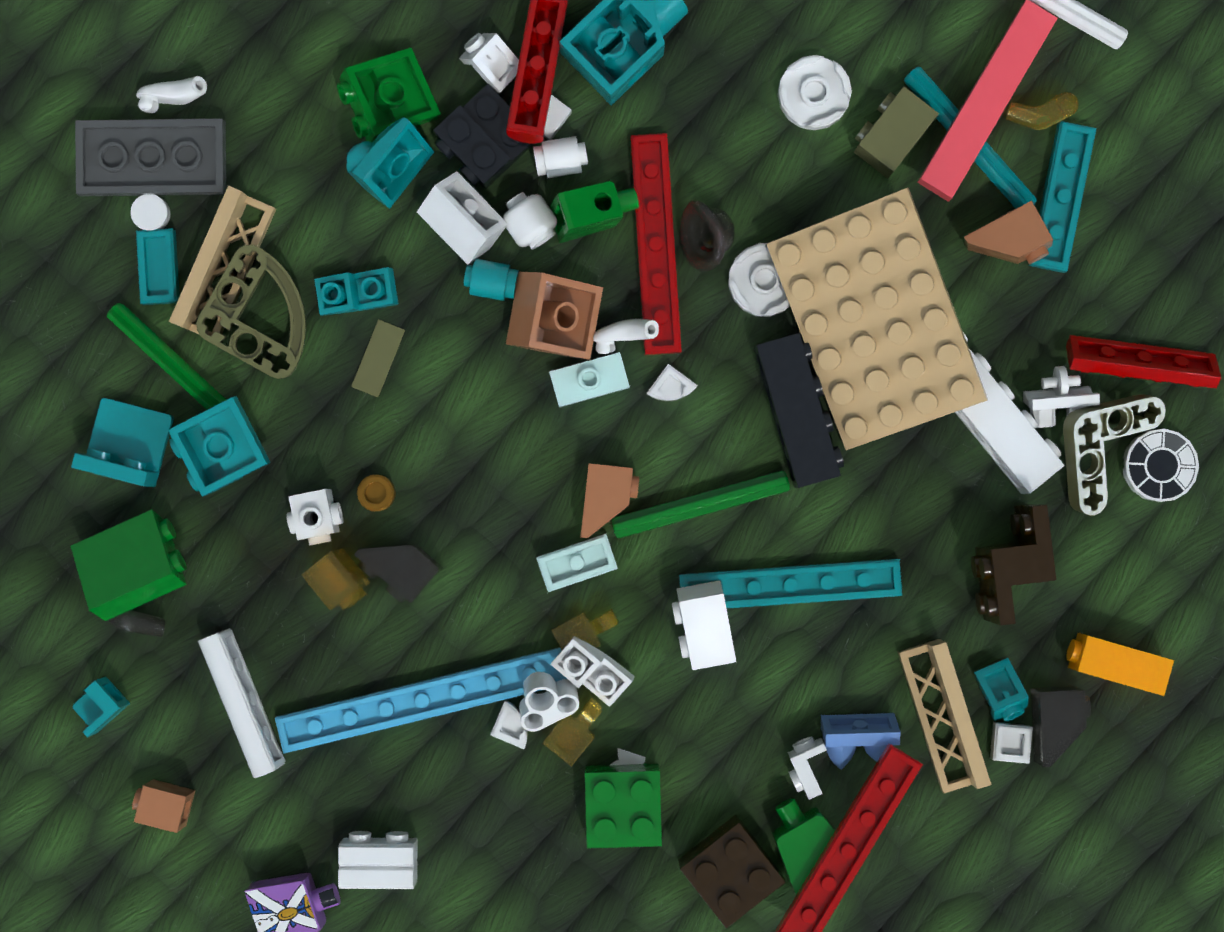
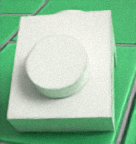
M810 736L793 744L794 750L788 752L794 766V770L788 773L797 792L805 790L809 800L823 793L807 759L827 750L822 738L814 740Z

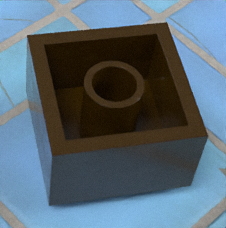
M734 815L678 859L680 870L726 929L785 883L781 871L737 815Z

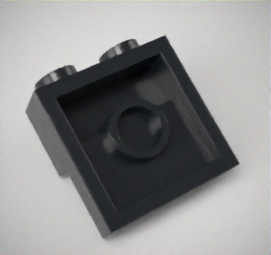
M489 84L479 91L465 106H458L433 130L438 138L434 142L437 148L448 159L454 155L463 164L459 170L473 186L479 182L485 189L534 145L513 140L507 135L506 128L510 106Z

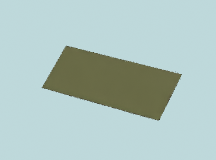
M378 319L351 387L379 397L404 335V329Z

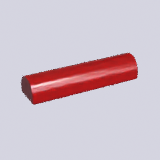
M530 0L506 128L507 135L513 140L529 144H537L543 141L560 50L559 41L562 39L568 0Z

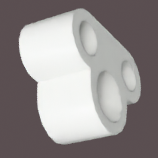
M545 672L532 673L525 679L523 684L524 698L519 704L521 725L525 730L531 732L539 731L572 715L578 710L579 698L577 687L568 679L556 682L550 674ZM537 690H547L542 694L533 693Z

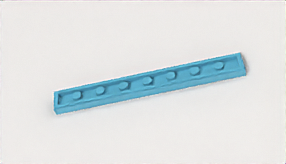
M558 647L275 717L283 754L524 695L523 684L525 679L535 672L548 673L556 682L567 679L550 665L562 651V648Z

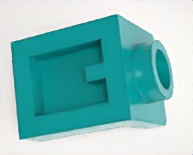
M1009 658L974 672V677L991 708V716L994 721L1002 718L1004 721H1010L1025 712L1024 709L1028 707L1029 696Z

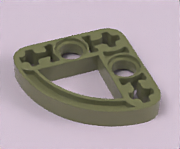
M255 245L240 247L235 252L200 313L196 323L197 331L206 341L263 373L277 379H285L296 370L305 346L306 315L301 295L288 272L269 253ZM255 252L258 253L257 261L261 265L258 269L251 268L248 271L246 278L253 279L250 286H248L241 279L233 277L231 274L234 269L241 274L245 268V263L241 260L244 254L251 256ZM266 271L280 287L288 306L290 315L288 347L239 321L241 314ZM230 283L240 285L243 290V297L237 304H228L222 297L223 288ZM217 316H220L222 318L220 325L230 331L233 324L239 326L231 335L229 346L223 344V341L227 339L223 334L219 332H214L212 336L207 334L209 327L205 325V321L208 318L214 320ZM249 333L256 337L258 346L254 353L244 355L237 348V340L241 335ZM265 342L272 345L267 350L269 353L275 356H280L282 352L287 354L285 361L290 364L287 370L280 369L277 373L272 370L274 364L266 358L262 359L261 365L255 362L263 353Z

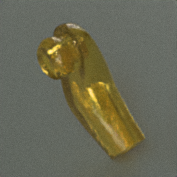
M1062 92L1039 106H1028L1011 102L1006 120L1034 130H1043L1072 116L1077 111L1078 99L1070 92Z

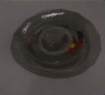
M690 201L683 211L679 230L680 245L684 257L692 267L701 272L711 271L718 266L725 252L731 248L735 238L734 224L730 216L719 208H709L701 201Z

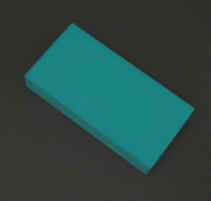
M171 228L136 231L140 304L177 303L180 291L176 230Z

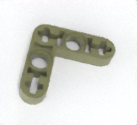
M1137 394L1101 403L1100 405L1076 409L1068 414L1063 424L1068 496L1070 505L1074 510L1088 516H1095L1104 510L1108 500L1104 441L1158 427L1162 423L1166 411L1161 399L1147 394ZM1148 406L1150 407L1149 411L1144 413V417L1133 414V412L1146 411ZM1118 410L1121 415L1120 422L1115 428L1111 429L1108 423L1109 417L1113 411ZM1084 421L1087 422V427H1084L1081 433H1079V427L1084 426ZM1089 453L1092 458L1090 468L1085 472H1081L1079 467L1080 460L1085 454ZM1085 498H1088L1087 504L1084 503Z

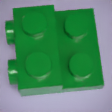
M412 48L346 67L339 78L340 83L337 84L340 100L344 105L350 104L355 114L352 117V125L357 137H365L366 141L371 143L388 126L403 117L416 127L437 120L441 115Z

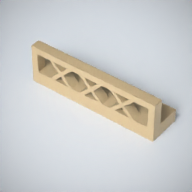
M231 186L227 187L169 322L199 334L195 322L200 311L203 310L207 301H204L208 293L211 296L214 291L212 283L215 277L223 274L230 263L226 253L229 244L243 239L245 245L260 247L276 212L274 207L253 199ZM246 205L263 211L264 214L259 225L245 231L241 217ZM238 226L240 233L234 235ZM254 234V237L250 243L248 236ZM253 252L251 256L245 255L242 260L245 263L242 273H237V276H235L233 271L231 276L245 282L246 275L251 269L257 253ZM223 260L225 263V267L219 269ZM232 283L230 292L222 295L226 303H236L242 289L240 285ZM218 316L213 331L207 332L208 335L212 336L214 332L223 333L225 327L220 325V320L222 319L220 316Z
M937 639L897 652L941 792L944 794L970 785L976 789L990 786V778L947 643ZM928 652L932 666L924 679L913 673L909 658ZM934 674L936 676L938 685L931 682ZM915 678L923 682L919 690ZM928 686L941 692L943 701L937 713L923 706L922 697ZM945 709L947 711L949 720L942 717ZM926 714L934 717L930 725ZM939 721L952 727L954 736L948 748L935 743L933 733ZM956 745H958L960 755L953 752ZM937 749L945 752L942 759H940ZM950 756L963 762L967 774L966 777L950 782L947 781L944 768Z

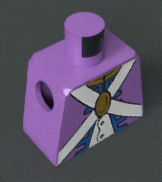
M310 873L256 881L251 883L244 891L258 932H318L326 923L324 910L341 903L339 891L335 883L316 889Z

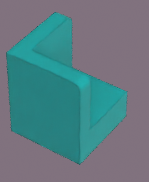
M105 676L95 680L84 690L86 694L73 704V709L88 725L83 731L84 735L88 738L102 730L130 702Z

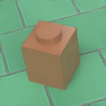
M154 779L136 791L132 803V809L136 810L134 822L178 833L187 825L196 790Z

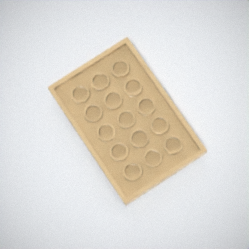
M909 187L766 244L803 341L810 345L813 355L811 361L820 379L825 398L845 450L988 400Z

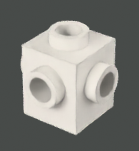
M331 489L288 496L291 512H287V523L290 533H296L297 540L308 539L310 546L330 542V534L340 532L339 524H343V513L340 503H334ZM314 513L318 516L316 524L312 519Z

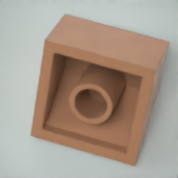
M519 272L506 344L590 360L603 287L546 273Z

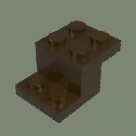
M1026 504L1014 506L1015 514H1011L1010 523L1013 535L1018 536V542L975 547L976 556L971 557L973 576L979 578L980 592L976 593V607L979 615L983 614L984 620L998 625L1016 624L1011 586L1056 580L1047 505Z

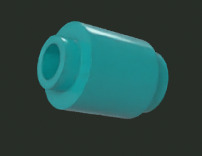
M475 259L474 265H467L464 287H470L469 294L473 296L505 301L506 298L514 299L519 270L511 269L509 264Z

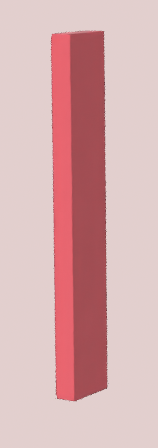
M1030 0L1024 1L917 183L948 202L953 198L1057 21V17Z

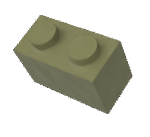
M903 87L897 96L890 92L877 109L882 113L877 122L873 125L867 121L854 138L860 143L854 153L887 179L893 174L939 114L906 87Z

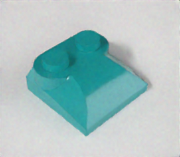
M403 117L382 131L372 143L364 141L353 146L347 154L346 168L349 174L367 192L390 209L433 155L434 151L412 123Z

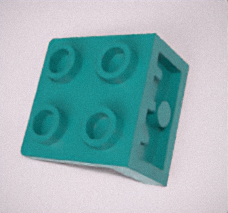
M102 398L87 454L75 453L71 468L143 487H156L170 435L168 430L172 427L174 417L154 410Z

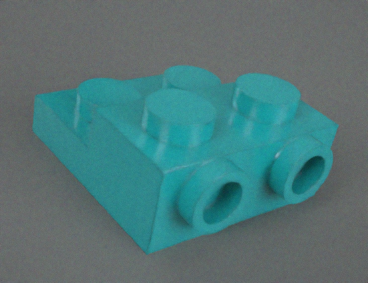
M237 396L231 397L168 430L171 436L170 446L178 458L183 459L188 469L187 479L192 488L197 492L199 491L202 497L271 463Z

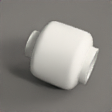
M522 192L506 203L509 210L504 214L503 219L508 224L506 229L518 246H529L533 250L556 234L553 230L557 224L556 216L541 195L535 194L527 197Z

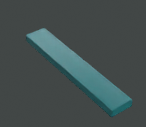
M900 559L679 574L680 588L720 580L726 608L902 596Z

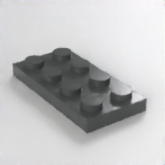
M223 119L75 120L76 194L79 196H141L144 194L224 195L226 192V122Z

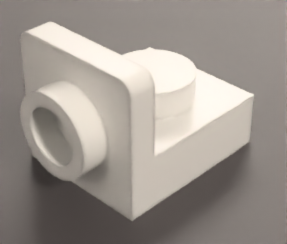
M478 33L465 44L464 48L466 51L459 59L463 64L472 65L496 92H501L514 79L517 74L519 59L497 33Z

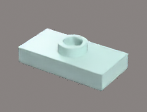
M620 352L549 372L559 408L630 388Z
M606 534L536 557L548 592L618 569Z

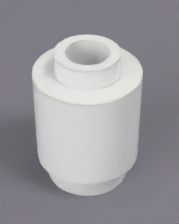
M576 136L542 141V145L533 147L538 176L547 175V178L578 174L582 173L581 165L588 164L585 142L577 143Z

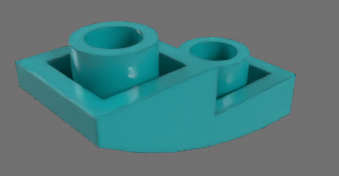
M386 267L355 274L347 272L314 279L319 314L322 316L398 305L393 268Z

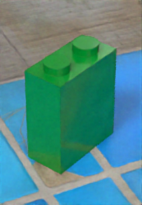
M151 509L70 546L89 611L107 621L187 585L183 571L187 569L186 563L181 553L175 549L173 539L176 538V532L168 518L163 519Z

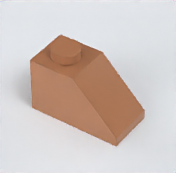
M1032 201L964 236V244L967 250L1016 264L1025 260L1032 264L1049 254L1047 249L1052 247L1053 238Z
M589 463L581 529L582 538H589L629 506L630 498H637L639 476H632L633 468Z

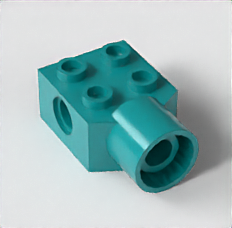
M602 0L559 41L560 53L612 105L664 56L665 42L663 36L688 13V8L683 0Z

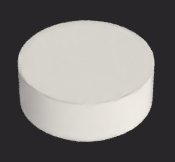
M141 195L131 206V218L134 224L142 230L163 229L170 220L171 213L168 204L157 195Z

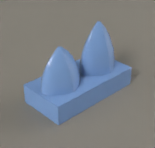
M894 713L821 715V731L826 751L831 761L840 770L851 760L857 746H863L866 753L877 762L888 743L900 745L901 732Z

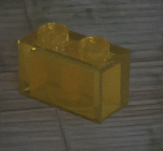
M344 549L330 551L302 574L303 578L329 610L337 607L345 610L348 607H352L367 595L363 588L370 584V581Z

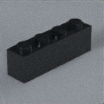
M800 333L756 345L754 352L794 488H801L841 476L839 468L844 467V462L839 447H833L829 433L834 431L833 423L828 410L822 412L818 397L823 396V389L818 375L812 376L808 362L813 359L809 343H804L801 340Z

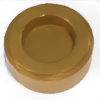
M370 475L364 478L357 490L359 502L370 511L387 509L392 505L396 495L394 484L390 479L382 475Z

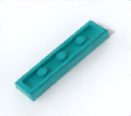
M1063 121L1057 124L1039 215L1053 238L1052 247L1047 249L1049 251L1047 256L1028 266L1061 273L1068 271L1097 128Z

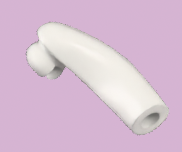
M195 76L183 80L146 85L137 91L136 96L140 99L138 106L144 112L155 113L159 109L158 103L172 105L188 104L206 93L207 84L202 77Z
M627 319L615 322L595 332L593 336V341L596 342L595 350L599 354L613 353L616 349L614 341L654 339L659 333V326L656 321L648 319Z

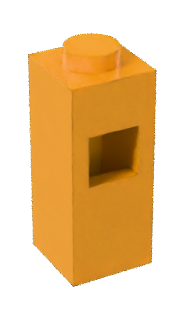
M1077 633L1076 640H1071L1066 656L1067 660L1070 661L1068 665L1070 669L1161 696L1165 695L1174 660L1081 633Z

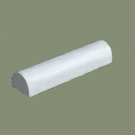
M229 628L199 640L198 643L253 778H258L275 771L284 765L286 761L233 631Z

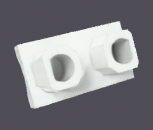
M1055 366L1053 377L1041 379L1042 389L1047 390L1023 391V402L1030 408V414L1037 422L1038 428L1053 427L1056 425L1055 409L1067 408L1068 416L1070 412L1076 409L1100 405V394L1092 393L1089 386L1073 387L1080 386V376H1068L1065 366Z

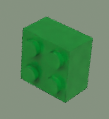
M659 764L585 766L587 848L662 846Z

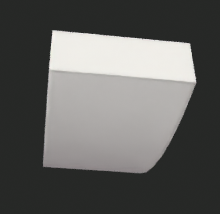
M575 636L550 664L577 688L583 684L609 707L635 678L633 674L611 657Z

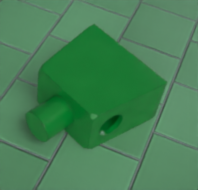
M608 181L558 193L549 208L557 219L555 232L559 244L615 227L623 218V213L639 208L635 189L632 187L616 191L613 181ZM596 205L601 207L603 211L599 210Z
M790 798L775 808L784 825L776 829L772 834L790 883L797 895L836 830L817 807L803 814L795 798Z

